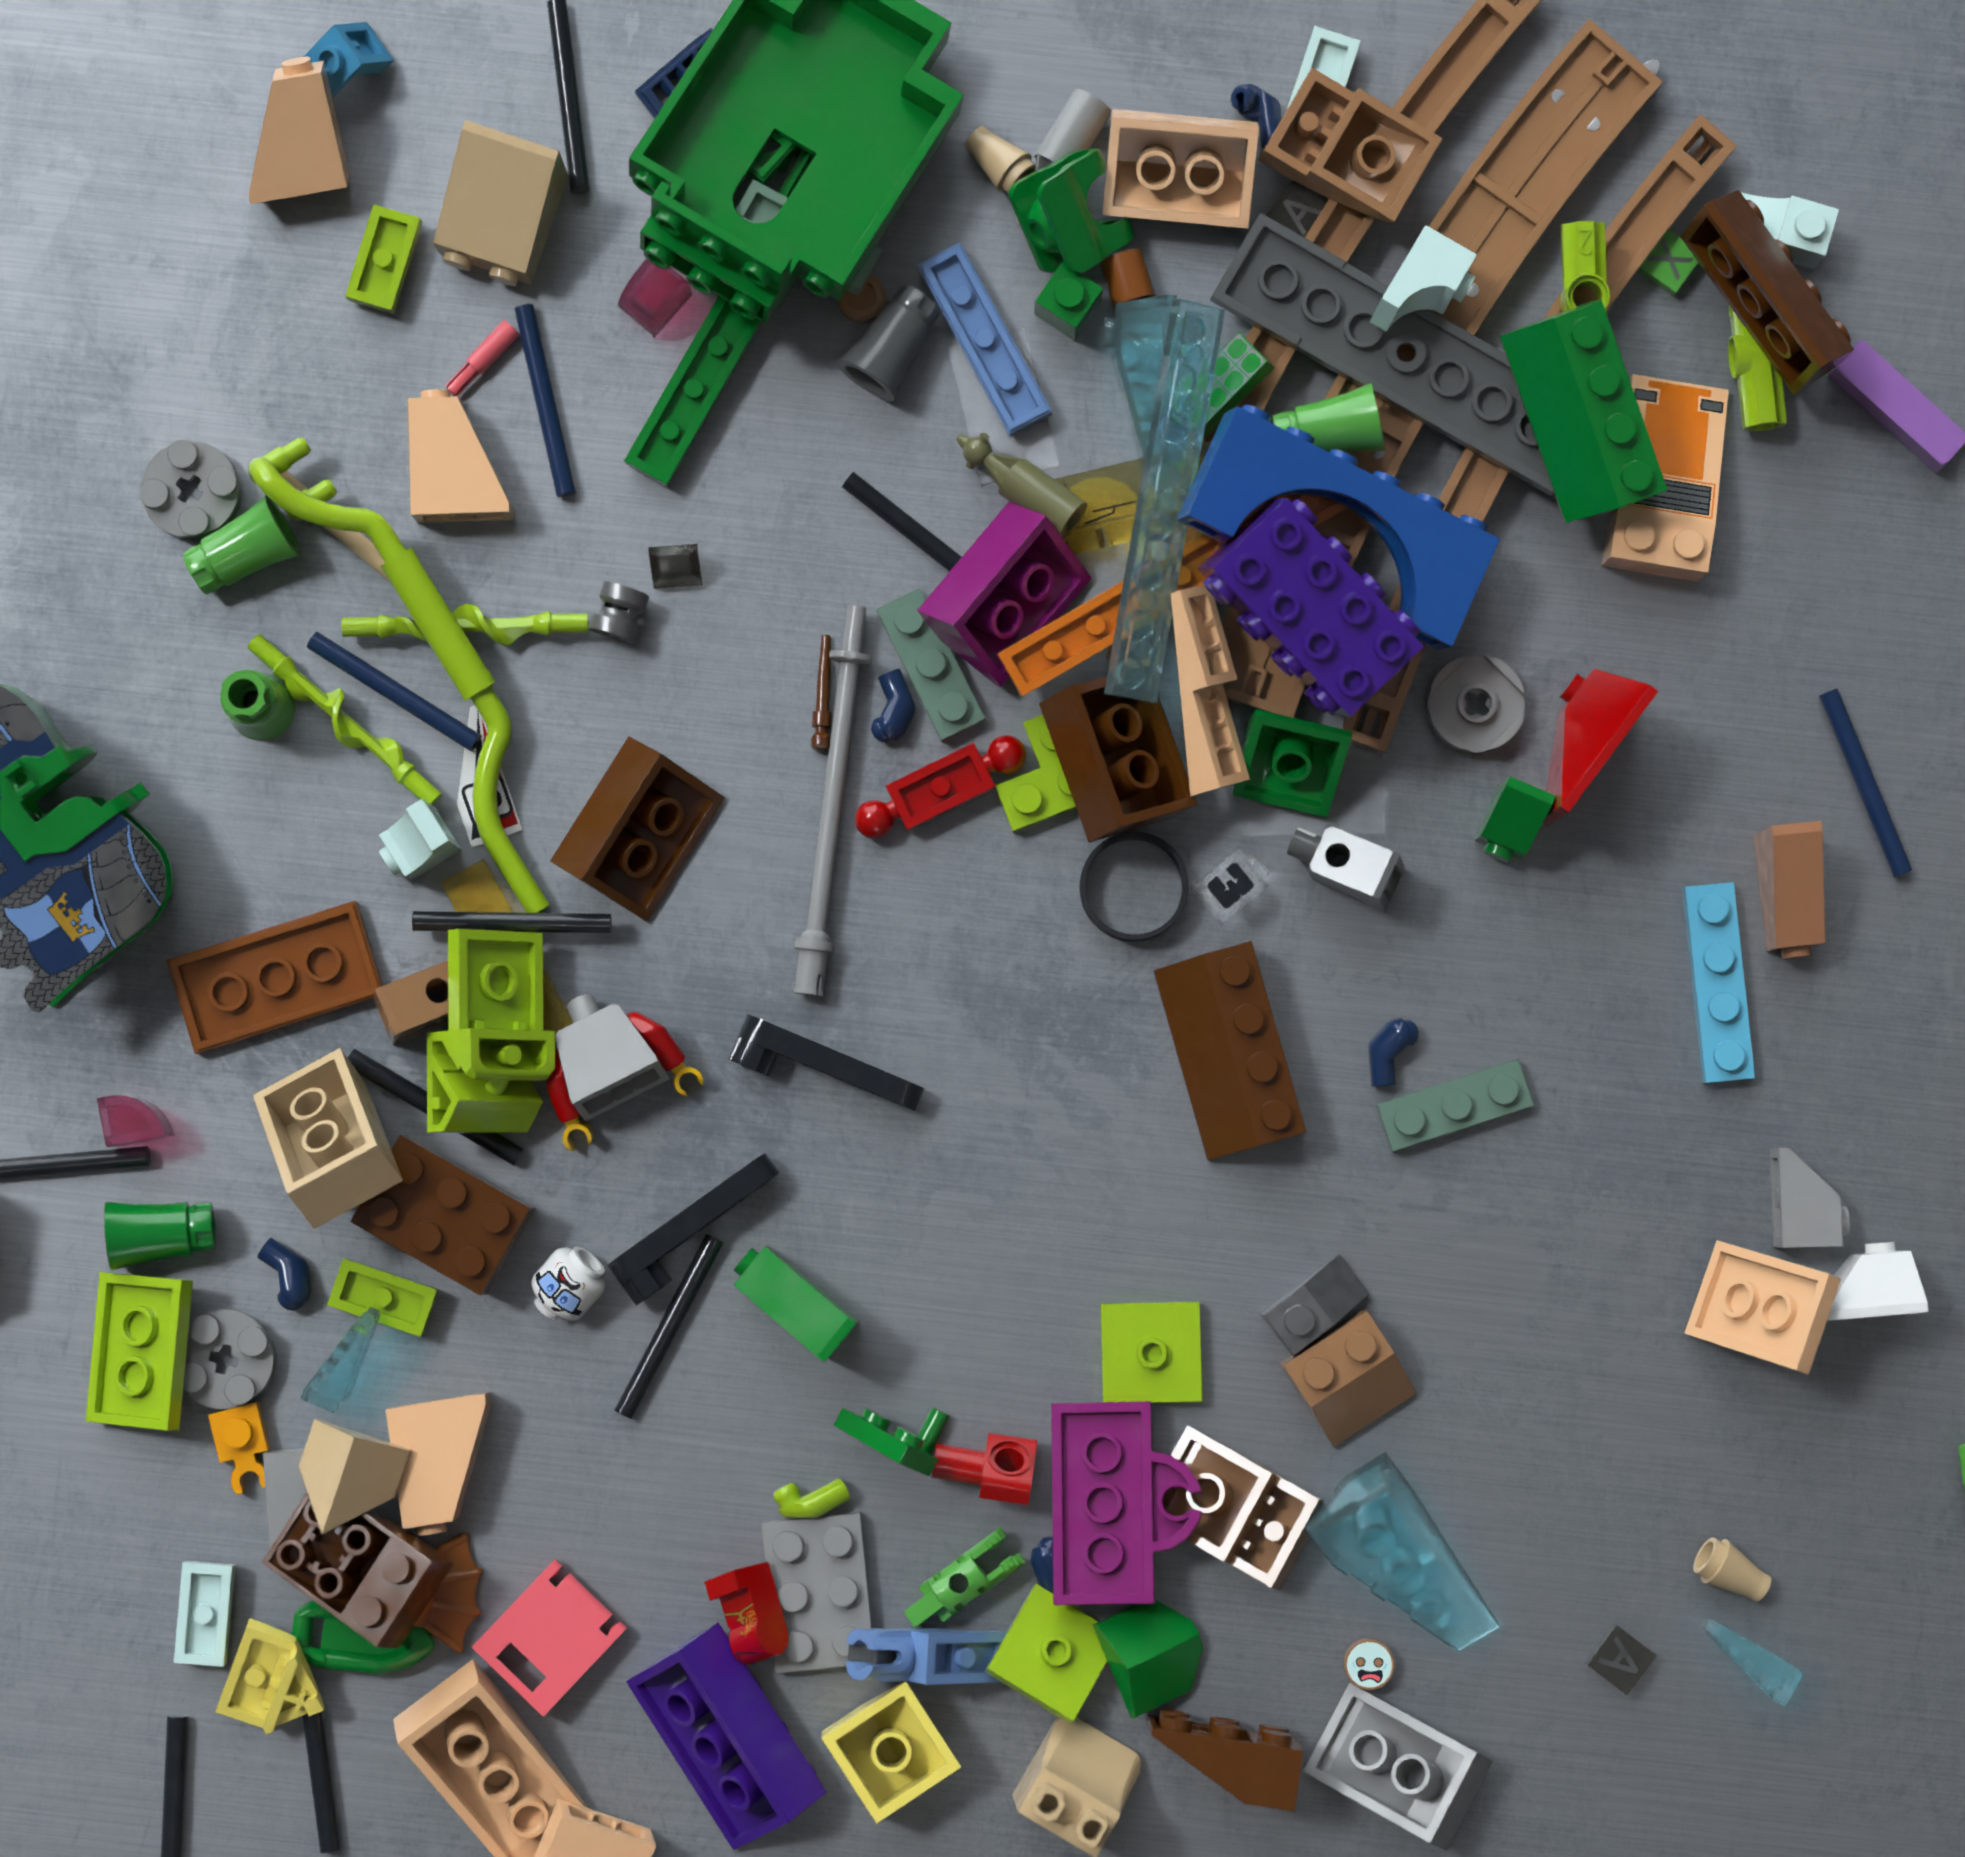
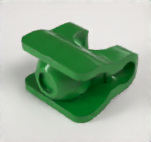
M1100 148L1074 151L1014 182L1009 189V200L1038 268L1045 273L1055 272L1062 261L1065 262L1068 270L1074 273L1086 272L1134 238V232L1128 217H1110L1096 221L1089 212L1087 205L1088 190L1091 184L1104 174L1106 170V163Z

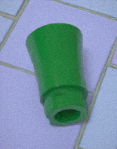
M109 1201L105 1203V1242L111 1271L138 1263L192 1256L193 1251L208 1252L216 1250V1223L212 1203L189 1205L188 1201L161 1204H132Z

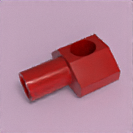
M988 1432L985 1451L936 1443L934 1456L938 1460L932 1470L931 1478L980 1485L979 1498L1028 1505L1037 1440Z

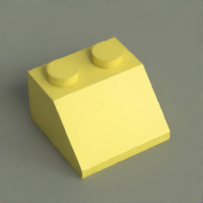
M906 1681L863 1703L822 1731L821 1739L876 1824L961 1768L960 1763Z

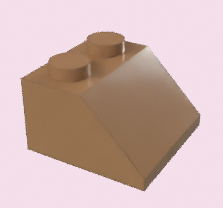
M1360 1310L1315 1339L1297 1354H1292L1279 1363L1333 1447L1417 1394L1394 1351L1366 1310Z

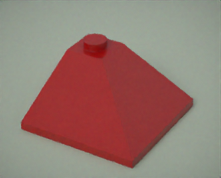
M1595 668L1585 678L1579 674L1575 675L1560 695V698L1567 703L1558 713L1545 788L1546 792L1556 795L1543 824L1548 827L1570 812L1659 692L1657 689L1649 684Z

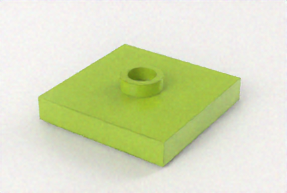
M1199 1301L1100 1304L1102 1402H1202Z
M1035 1584L984 1672L1071 1724L1107 1662L1093 1624L1098 1623V1621L1073 1606L1053 1605V1594Z

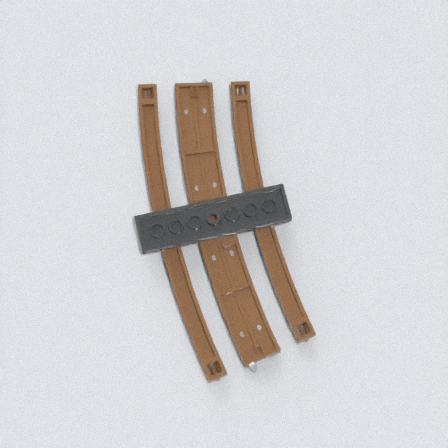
M1476 0L1392 108L1431 132L1436 133L1490 62L1543 0ZM1590 18L1561 50L1498 128L1428 226L1477 254L1468 270L1470 274L1476 276L1461 303L1452 298L1443 315L1435 310L1413 311L1396 320L1387 332L1370 323L1388 286L1348 264V261L1376 218L1329 199L1304 238L1260 213L1210 299L1211 302L1253 325L1246 339L1275 367L1239 403L1238 407L1243 408V405H1251L1264 411L1297 350L1338 374L1325 399L1345 394L1372 383L1385 451L1348 453L1358 460L1357 467L1371 474H1374L1375 471H1380L1395 477L1424 423L1466 447L1439 497V500L1445 504L1444 511L1458 518L1461 515H1467L1483 522L1508 472L1551 496L1554 491L1506 354L1479 339L1475 334L1523 261L1568 199L1628 124L1659 90L1663 83L1656 76L1660 67L1659 61L1653 59L1642 64ZM1701 114L1659 161L1605 230L1606 277L1610 291L1607 312L1662 236L1737 147L1733 141ZM1703 136L1705 140L1691 156L1686 152ZM1712 146H1714L1716 149L1704 161V163L1700 165V160L1706 155V153L1712 148ZM1581 286L1573 290L1572 297L1576 306L1597 300L1594 291L1588 287ZM1561 293L1544 319L1562 312L1560 306ZM1218 426L1206 438L1197 433L1167 498L1137 572L1202 535V533L1176 521L1184 501L1176 504L1175 501L1187 497L1189 491L1183 492V490L1191 488ZM1346 508L1314 528L1327 539L1333 536L1348 550L1352 559L1347 563L1352 568L1371 525L1354 511ZM1400 581L1388 606L1395 613L1400 610ZM1230 605L1222 627L1237 680L1223 684L1227 700L1255 710L1258 709L1294 718L1305 684L1294 675L1290 678L1275 664L1270 657L1274 651L1265 641L1263 642L1260 639L1255 641L1239 625L1236 619L1240 615ZM1172 610L1136 630L1128 653H1126L1132 633L1109 646L1105 659L1122 664L1124 668L1130 670L1148 666L1150 674H1152L1173 617ZM1148 631L1141 655L1138 657L1145 634ZM1421 643L1424 647L1351 717H1345L1341 729L1352 731L1351 743L1356 744L1355 747L1361 749L1369 748L1383 754L1386 753L1406 695L1425 650V644ZM1364 706L1369 707L1360 732H1357L1356 729ZM1378 711H1381L1383 714L1375 737H1372L1370 734Z

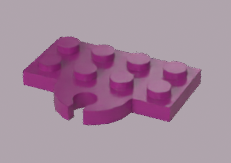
M1151 1401L1051 1403L1053 1605H1154L1155 1554L1174 1550L1190 1539L1199 1525L1203 1514L1201 1510L1191 1509L1184 1515L1172 1516L1164 1508V1498L1174 1488L1185 1489L1192 1495L1202 1493L1199 1482L1186 1464L1172 1455L1153 1452Z

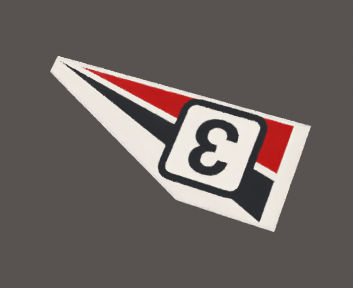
M475 705L470 707L467 726L482 735L472 752L464 748L457 806L472 848L484 844L479 835L474 817L472 795L479 754L488 733L487 725ZM501 768L497 787L498 812L506 834L510 835L523 829Z

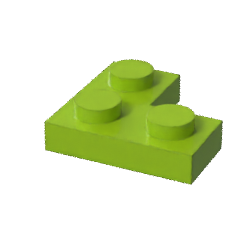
M1043 714L1022 723L1039 768L995 785L996 792L1013 833L1076 808Z

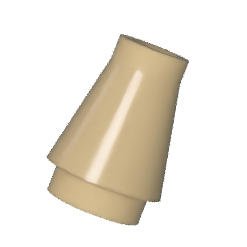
M985 126L977 128L965 143V149L973 155L999 192L1006 191L1009 194V189L1014 182L1035 171L1036 165L1031 161L1032 155L991 133Z
M1714 1537L1708 1539L1700 1548L1694 1560L1693 1571L1700 1575L1702 1583L1745 1596L1754 1602H1759L1766 1595L1771 1585V1576L1762 1572L1727 1539L1721 1541Z

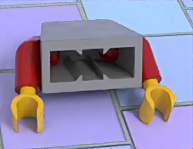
M585 994L574 998L567 1005V1011L573 1024L559 1030L555 1035L558 1048L555 1050V1069L545 1084L559 1122H565L567 1127L562 1136L563 1144L568 1150L574 1151L575 1145L570 1136L572 1130H582L586 1134L587 1142L590 1146L595 1134L592 1126L586 1121L669 1080L670 1078L666 1071L671 1070L673 1072V1086L683 1096H688L679 1085L680 1077L688 1072L695 1074L701 1086L703 1085V1077L697 1069L684 1064V1053L663 1025L639 1012L625 1014L618 1004H611L600 1010L594 996ZM581 1115L585 1121L579 1120L578 1116Z

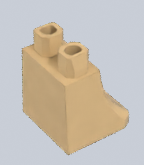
M1077 1716L1071 1724L1058 1718L1053 1722L1012 1794L1017 1812L1089 1855L1097 1857L1121 1816L1130 1792L1140 1775L1141 1758L1135 1750Z

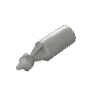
M1074 89L1034 155L1036 158L1035 171L1054 163L1074 151L1090 149L1111 115L1112 110L1096 96L1082 89ZM1016 216L1015 224L1020 226Z

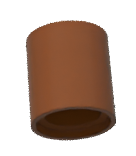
M1141 249L1119 252L1100 262L1115 311L1139 307L1156 298Z

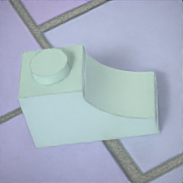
M1742 193L1746 200L1753 201L1759 207L1764 217L1765 227L1775 240H1781L1788 247L1794 264L1814 269L1826 256L1839 209L1793 195L1790 198H1767Z
M1425 225L1383 295L1370 323L1387 332L1396 320L1413 311L1435 310L1443 315L1452 298L1461 303L1476 276L1470 274L1468 270L1477 254Z
M423 798L406 808L405 814L394 825L379 834L386 846L379 850V853L394 875L402 872L410 880H414L462 850L437 809Z

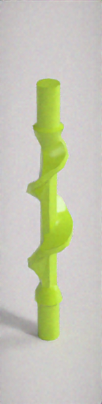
M474 604L460 605L452 613L464 632H482L503 646L513 644L529 632H535L548 637L552 633H589L588 613L552 614L550 611L522 617L488 618ZM380 614L378 617H342L341 619L343 637L379 636L383 639L394 634L403 633L427 642L415 621L408 617L397 616L393 618Z
M258 634L250 641L247 648L273 670V674L285 682V687L293 699L313 701L332 717L335 737L341 744L348 748L367 747L391 769L397 784H402L419 800L423 798L432 806L439 801L442 793L416 771L415 765L404 760L402 748L396 740L390 737H373L342 710L345 695L343 690L338 688L332 692L324 693L298 671L290 656L286 657L264 636Z

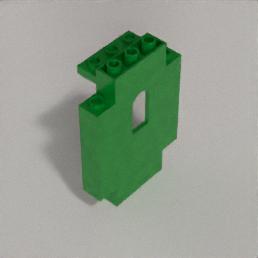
M732 0L629 157V176L633 178V183L641 191L652 196L651 216L640 231V249L644 251V256L659 268L668 270L672 267L687 276V282L699 292L706 295H711L714 292L729 301L730 308L747 320H754L756 317L767 324L797 277L801 278L803 285L815 295L827 298L829 295L840 302L960 114L964 94L928 73L948 43L952 22L915 0ZM775 132L815 157L779 213L770 221L752 223L743 219L736 212L733 205V197Z

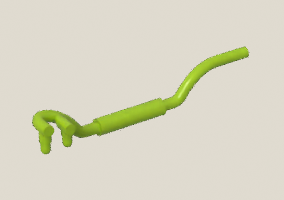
M297 438L282 448L279 446L262 457L253 459L248 466L250 480L273 502L284 509L290 519L294 521H301L303 519L315 525L336 530L362 532L371 539L385 562L380 566L464 701L472 700L488 727V733L480 751L475 770L472 795L474 817L479 835L488 853L526 913H538L546 908L550 903L509 840L501 824L498 812V779L505 753L512 739V722L506 708L492 687L496 683L494 677L487 670L420 563V559L412 547L407 550L405 549L392 526L381 514L368 508L345 507L326 503L337 494V490L330 480H323L308 490L299 491L280 475L292 468V464L310 453L311 449L304 438Z

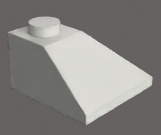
M1895 1242L1864 1244L1865 1253L1850 1255L1833 1275L1840 1278L1841 1282L1827 1321L1929 1312L1928 1302L1911 1251H1896Z

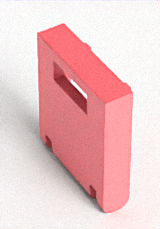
M556 1559L471 1647L543 1717L627 1629L620 1621L612 1626L608 1634L605 1635L599 1628L613 1613L571 1573L555 1587L549 1580L555 1577L563 1566ZM510 1643L546 1676L534 1691L497 1657Z

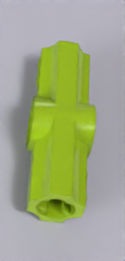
M1576 221L1564 223L1561 225L1563 288L1560 298L1561 310L1564 312L1577 307L1572 297L1573 290L1583 286L1594 291L1597 300H1602L1607 313L1610 291L1606 277L1605 222Z
M1729 306L1732 336L1729 337L1728 362L1732 378L1737 379L1742 430L1759 432L1784 427L1787 424V413L1782 378Z

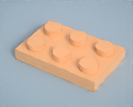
M1717 1240L1684 1334L1809 1375L1841 1279L1822 1271Z

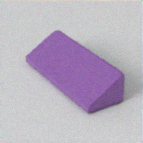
M1861 339L1853 347L1854 351L1840 365L1835 367L1828 376L1934 473H1937L1965 444V432Z

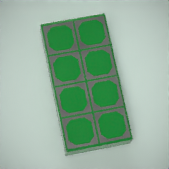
M1238 332L1170 403L1200 435L1206 438L1220 424L1224 413L1237 407L1275 367Z

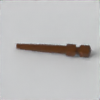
M822 635L816 711L812 712V727L815 728V734L811 737V747L815 751H825L830 746V735L827 733V729L831 728L832 713L829 712L830 635Z

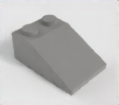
M1349 1682L1303 1772L1426 1842L1447 1851L1493 1761Z

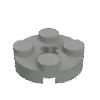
M184 439L174 441L170 446L160 450L150 460L143 473L142 485L139 489L141 502L144 504L150 519L164 532L184 540L208 536L221 529L234 519L241 503L240 482L233 463L212 445ZM194 478L200 479L201 482L198 488L203 492L202 497L199 500L189 498L186 503L182 502L180 499L183 493L180 489L181 484L184 481L191 482Z
M1465 656L1451 661L1435 676L1429 687L1425 709L1430 725L1441 741L1457 751L1478 755L1500 748L1517 733L1524 719L1525 693L1520 678L1505 662L1490 656ZM1469 692L1474 697L1480 693L1485 694L1488 700L1485 702L1484 707L1488 713L1483 717L1478 713L1472 716L1468 715L1464 710L1467 706V702L1463 699L1465 694Z
M235 1309L216 1310L196 1317L189 1325L183 1390L198 1403L215 1409L235 1408L251 1402L256 1396L260 1395L270 1384L277 1361L274 1343L270 1340L269 1334L263 1328L264 1326L254 1316ZM224 1345H229L232 1347L231 1355L238 1358V1364L236 1367H228L225 1373L218 1371V1363L212 1359L213 1353L221 1352Z

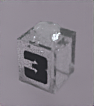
M1237 848L1196 881L1190 890L1217 923L1222 926L1270 886L1264 879L1269 874V871L1252 851L1244 855Z

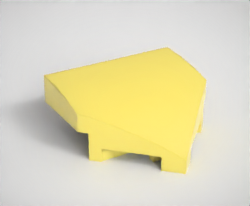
M249 1618L215 1713L261 1727L267 1735L274 1732L276 1726L305 1714H308L310 1717L324 1711V1702L297 1638L285 1631Z

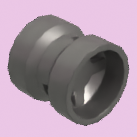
M603 581L599 593L602 603L599 611L592 615L588 629L614 640L635 644L639 632L636 622L639 614L645 612L649 596L624 585Z

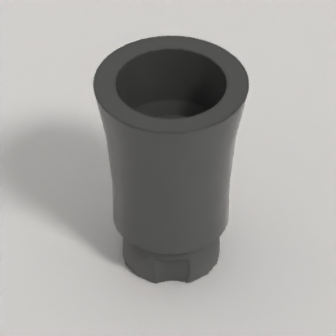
M901 286L892 300L885 303L875 320L858 341L837 361L839 368L849 379L872 395L886 401H894L909 367L931 333L930 327L938 318L940 308L918 289L911 286Z

